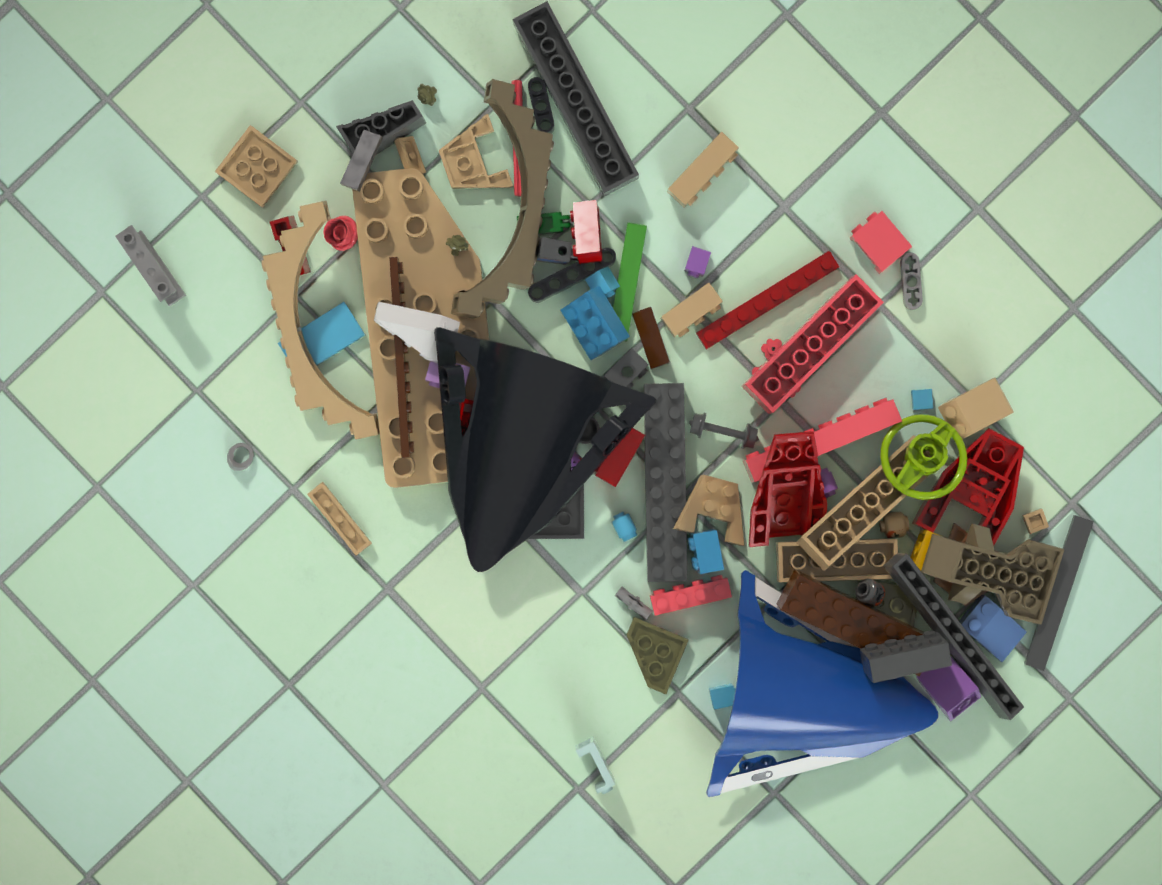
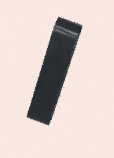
M603 248L602 255L610 253L613 259L610 262H593L595 264L593 271H587L584 268L585 263L579 264L578 261L534 283L528 290L530 299L535 303L543 302L584 281L598 270L611 267L616 261L615 251L611 248ZM569 271H576L578 277L575 280H569L567 278ZM551 280H558L560 287L552 289L549 286ZM534 289H541L543 295L540 298L533 297L532 291Z

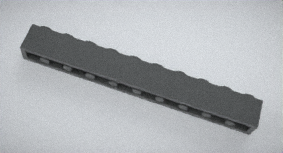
M907 553L895 554L883 567L932 631L938 632L948 642L950 654L979 688V692L998 717L1007 720L1013 719L1024 708L1022 703Z

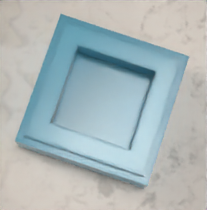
M932 389L911 391L913 410L933 409Z

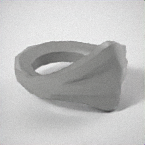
M237 443L232 446L227 454L229 467L235 471L247 469L253 461V449L245 443ZM239 447H244L249 451V458L240 464L233 459L234 451Z

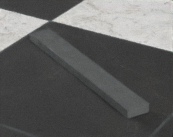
M1073 515L1062 548L1064 553L1042 624H1037L1024 662L1025 665L1045 670L1094 521Z

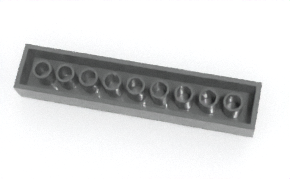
M548 1L512 19L521 41L540 77L544 80L550 96L603 196L639 179V174Z
M684 383L644 384V393L656 398V403L644 414L647 582L687 581V532L673 529L686 504Z

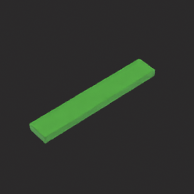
M627 223L618 276L620 287L616 289L613 305L614 311L628 334L647 228L645 225Z

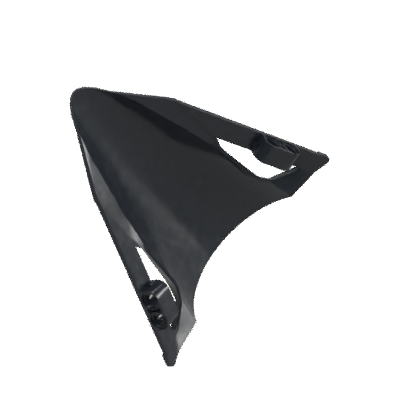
M436 327L434 336L437 348L448 492L465 541L470 564L475 571L484 572L496 565L506 554L551 523L644 414L656 403V398L616 384L585 369L536 352ZM455 351H458L474 367L477 378L470 422L463 434L459 403H463L466 399L465 379L462 366L456 364ZM626 405L625 410L619 416L614 415L609 418L591 440L592 448L572 469L571 459L590 419L603 408Z

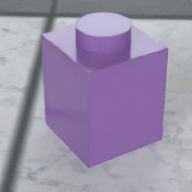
M692 246L684 270L688 272L687 275L694 278L703 277L711 252Z

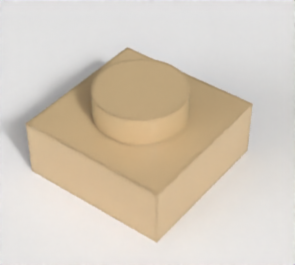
M1043 509L1022 515L1029 534L1049 527Z

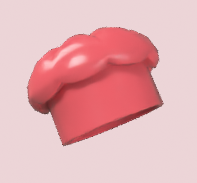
M339 216L331 219L324 227L323 234L325 240L336 250H349L358 240L356 222L349 216Z

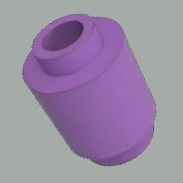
M824 468L820 473L824 483V495L828 498L836 494L835 490L838 487L832 472H829L828 468Z

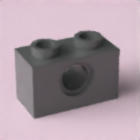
M631 348L604 375V378L616 384L632 388L634 386L632 381L636 377L641 379L648 372L646 367L649 364ZM624 367H630L633 370L631 377L623 376L622 369Z

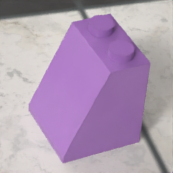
M952 657V666L925 671L920 676H917L918 682L950 722L981 698L979 688Z

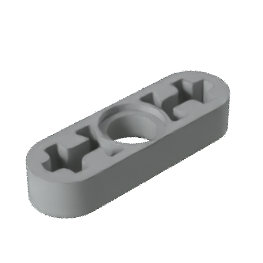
M910 252L905 254L900 260L903 303L907 309L915 310L923 302L920 261L915 253ZM908 257H911V260L915 261V263L911 265V269L916 270V273H905V271L909 270V264H905V261L908 259ZM908 276L916 278L917 283L914 287L907 285L906 279ZM917 289L918 292L913 294L914 299H918V302L912 306V303H908V299L911 298V292L907 293V290Z

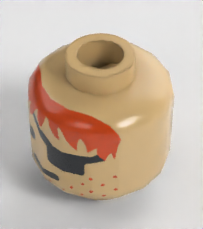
M902 512L887 513L883 520L879 521L880 531L884 532L887 538L904 537L906 532L909 531L908 516H904Z

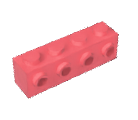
M717 575L711 577V581L703 582V579L692 581V585L684 587V584L672 586L673 590L665 591L664 588L654 590L653 594L650 595L654 615L732 598L728 578Z

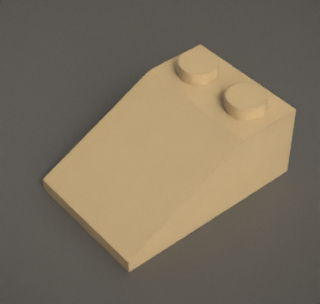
M996 378L938 407L944 420L955 428L962 439L1014 413Z

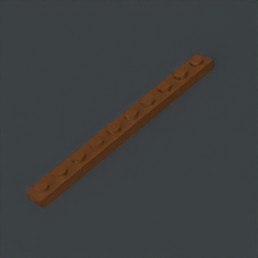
M389 257L392 305L406 307L405 302H402L401 294H405L404 282H401L400 274L404 273L403 262H399L398 257ZM394 335L401 458H411V453H414V441H410V433H413V422L409 421V413H412V403L408 401L407 394L411 393L410 381H407L406 373H410L409 361H405L408 346L404 344V340Z

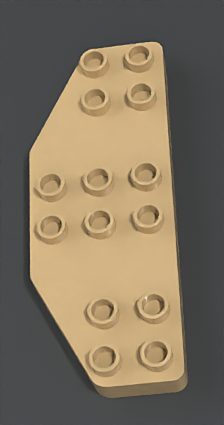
M407 168L368 173L360 192L353 189L352 191L385 481L390 487L394 488L448 482L440 388L429 386V382L425 380L430 361L420 356V352L412 346L408 347L405 361H409L410 373H406L407 381H410L411 393L407 394L408 401L412 403V413H409V421L413 422V433H410V441H414V453H411V458H401L394 335L374 321L378 302L392 304L389 257H398L399 262H403L404 273L400 274L401 282H404L405 294H401L402 302L406 304V308L451 318L460 322L458 333L490 340L485 301H482L484 309L480 317L472 319L451 314L454 294L464 293L483 280L481 261L470 244L468 250L459 251L458 256L451 254L452 249L446 245L447 238H452L453 235L464 237V235L419 170ZM455 351L456 363L470 367L465 391L466 399L474 401L477 386L475 369L458 351Z

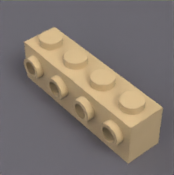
M721 132L668 188L667 193L684 208L687 204L691 206L698 199L696 195L701 190L704 192L712 184L710 180L714 176L719 177L725 170L723 166L727 162L732 163L738 156L736 152L739 147Z

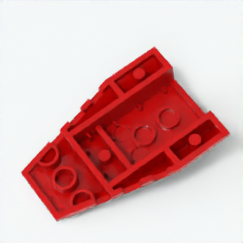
M813 431L774 435L750 511L749 547L769 546V538L793 535L803 536L827 514V499L824 495V483L821 479V467L818 463V452Z

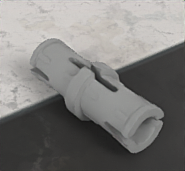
M623 586L615 594V597L624 602L630 611L633 610L644 620L653 612L652 609L640 601L638 596L635 597Z

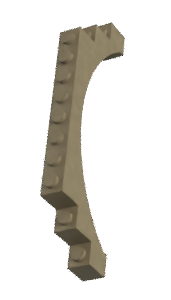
M495 79L486 83L484 103H488L497 114L513 144L521 176V205L512 240L495 268L473 288L453 296L451 314L472 319L480 317L484 309L482 301L495 304L503 303L509 295L507 286L524 290L530 288L534 281L532 272L533 266H535L537 261L535 251L540 241L538 231L543 220L541 211L545 205L544 191L548 186L547 171H549L551 166L550 152L554 147V141H552L553 134L531 129L535 123L534 109L512 104L516 98L515 85Z

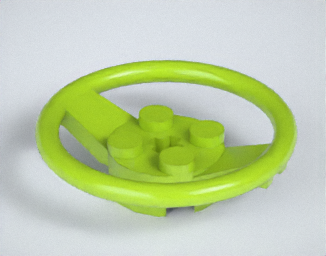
M921 414L903 418L902 422L894 424L888 430L881 445V465L887 479L898 491L909 497L921 500L943 497L953 491L964 477L967 467L965 444L955 428L938 417ZM925 422L937 425L929 434H919L909 443L904 457L906 463L896 478L888 459L889 446L895 434L903 427L912 423ZM952 437L959 452V466L950 483L939 490L931 492H920L910 489L923 475L929 476L936 473L945 465L948 459L946 447ZM928 450L930 452L929 456H931V458L924 456L923 452H926Z

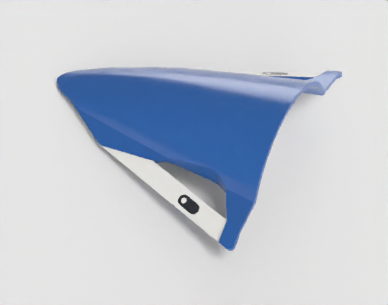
M745 570L741 573L738 607L740 650L734 701L723 741L715 753L706 794L708 797H714L724 792L863 758L911 734L930 727L937 721L938 711L931 701L918 692L904 677L873 683L863 670L860 654L861 648L781 611L776 603L782 593ZM757 599L765 603L764 611L788 627L801 625L826 642L820 644L812 643L774 631L765 624ZM801 750L807 753V755L776 762V759L771 755L747 759L740 762L739 772L730 774L745 754L755 751Z

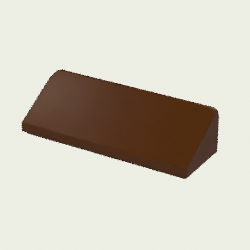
M652 307L632 313L650 369L670 363Z

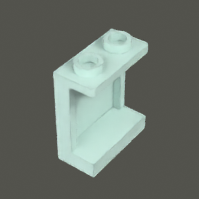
M594 737L576 745L578 757L580 758L590 753L604 779L595 784L597 794L600 792L605 794L613 790L612 786L615 785V779Z

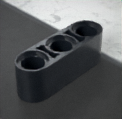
M540 77L531 78L528 82V92L532 109H534L537 130L552 134L554 131V119L545 82ZM534 84L542 86L539 92H535L531 88ZM538 103H545L547 107L545 110L539 111L536 109V105ZM542 122H549L551 127L548 130H543L540 127Z

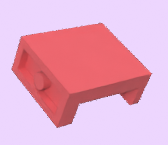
M883 211L878 214L876 212L872 213L866 218L868 223L863 227L861 224L851 231L853 235L850 237L876 266L875 270L879 274L912 248L911 244Z

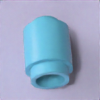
M623 511L613 516L614 521L611 523L623 542L637 536V528L629 513L625 515Z

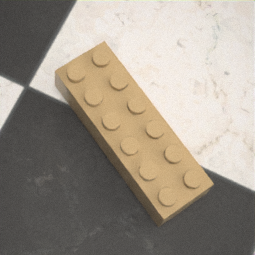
M859 539L825 571L817 565L797 541L776 542L777 581L788 582L794 569L818 581L864 580L867 578L893 579L883 565L898 553L897 539Z

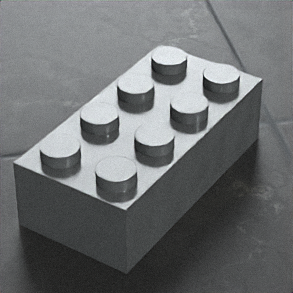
M926 631L923 633L924 635L920 636L908 635L901 640L890 639L879 645L874 643L868 644L865 648L860 649L863 670L870 680L876 683L952 666L949 644L935 631Z

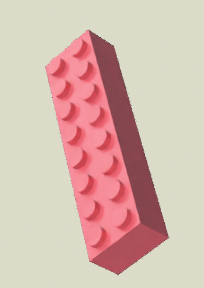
M855 274L741 387L768 414L774 413L884 302Z
M886 397L873 402L874 407L869 408L868 405L854 410L855 415L851 416L850 413L837 417L838 422L832 423L831 420L818 425L819 429L816 431L811 428L803 432H814L818 456L902 422L894 400L888 401ZM770 446L765 447V452L759 454L758 451L745 455L747 459L743 460L751 483L760 480Z

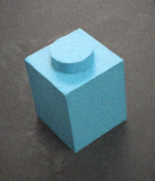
M609 267L600 269L585 279L590 289L600 286L607 299L615 295L614 290L620 287Z
M732 683L709 688L714 710L733 706L736 688H734Z

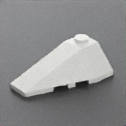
M378 302L374 321L392 335L400 337L405 341V345L408 347L412 346L420 352V356L437 364L435 328L441 327L458 332L460 322L443 315Z

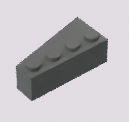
M412 100L388 108L387 111L376 112L369 117L359 118L346 125L341 124L336 127L352 153H354L364 130L382 136L383 140L376 153L377 155L393 145L396 139L406 137L425 125L426 121Z

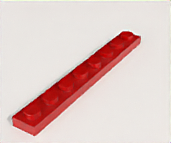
M828 251L696 332V335L707 350L839 268V265L831 252Z

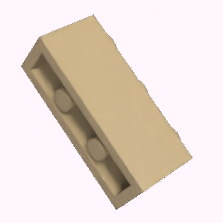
M707 283L661 316L660 319L673 337L677 335L682 337L689 332L688 327L692 324L697 326L705 320L703 316L709 312L714 314L720 310V304L723 301L711 284Z

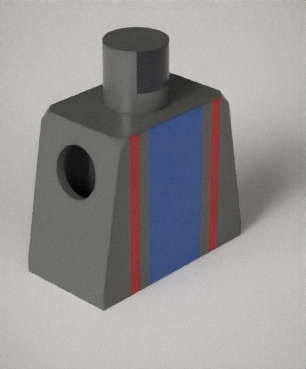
M544 237L540 238L535 251L537 261L562 265L568 264L570 260L578 261L577 256L574 257L571 242ZM558 249L562 251V256L558 253Z

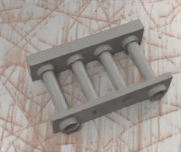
M130 225L115 236L160 302L165 300L168 306H172L186 296L143 231L137 232L133 225Z

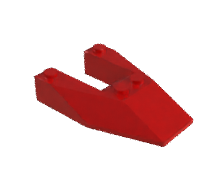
M988 428L966 449L967 467L959 485L943 497L924 500L912 524L934 533L948 504L953 499L983 515L978 525L990 529L993 546L995 545L1014 510L1024 447ZM959 456L941 473L931 491L939 490L950 483L958 470Z

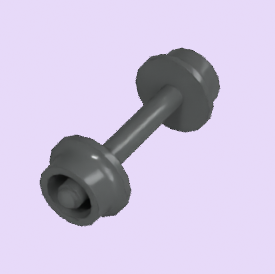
M705 412L703 414L695 413L693 420L689 421L691 425L690 433L696 434L698 438H701L703 430L742 439L741 449L745 447L754 448L755 442L759 440L757 436L758 429L751 427L749 423H747L745 432L705 422L707 414Z

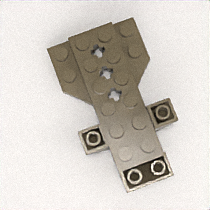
M972 523L968 531L966 543L932 534L921 572L953 583L948 600L967 604L982 590L993 592L996 594L1006 616L1042 624L1064 549L1028 539L1007 554L995 551L990 529Z

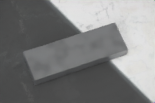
M367 130L363 131L340 182L342 186L360 192L383 140L382 136Z

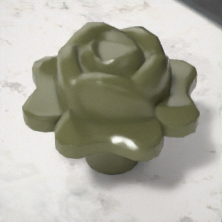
M420 84V87L417 88L418 99L423 104L434 105L437 89L434 86L430 88L429 85Z
M453 235L452 238H447L446 245L452 249L451 254L453 256H458L459 251H466L469 247V244L465 242V237Z

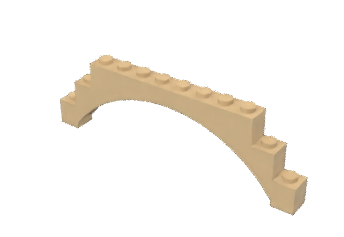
M327 201L299 206L298 216L304 226L281 231L280 242L286 251L263 256L264 260H262V268L264 272H267L268 276L266 280L267 288L272 292L273 296L271 305L273 310H276L278 317L276 318V325L282 333V338L280 339L281 346L286 350L287 357H285L286 366L290 368L292 374L290 376V383L292 387H295L296 406L300 407V411L323 406L322 416L328 425L351 421L349 428L351 435L355 436V440L378 435L380 431L377 413L371 414L339 393L321 373L306 346L298 313L299 278L304 259L312 241L324 223L331 220Z

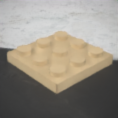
M250 125L215 172L263 208L298 161Z

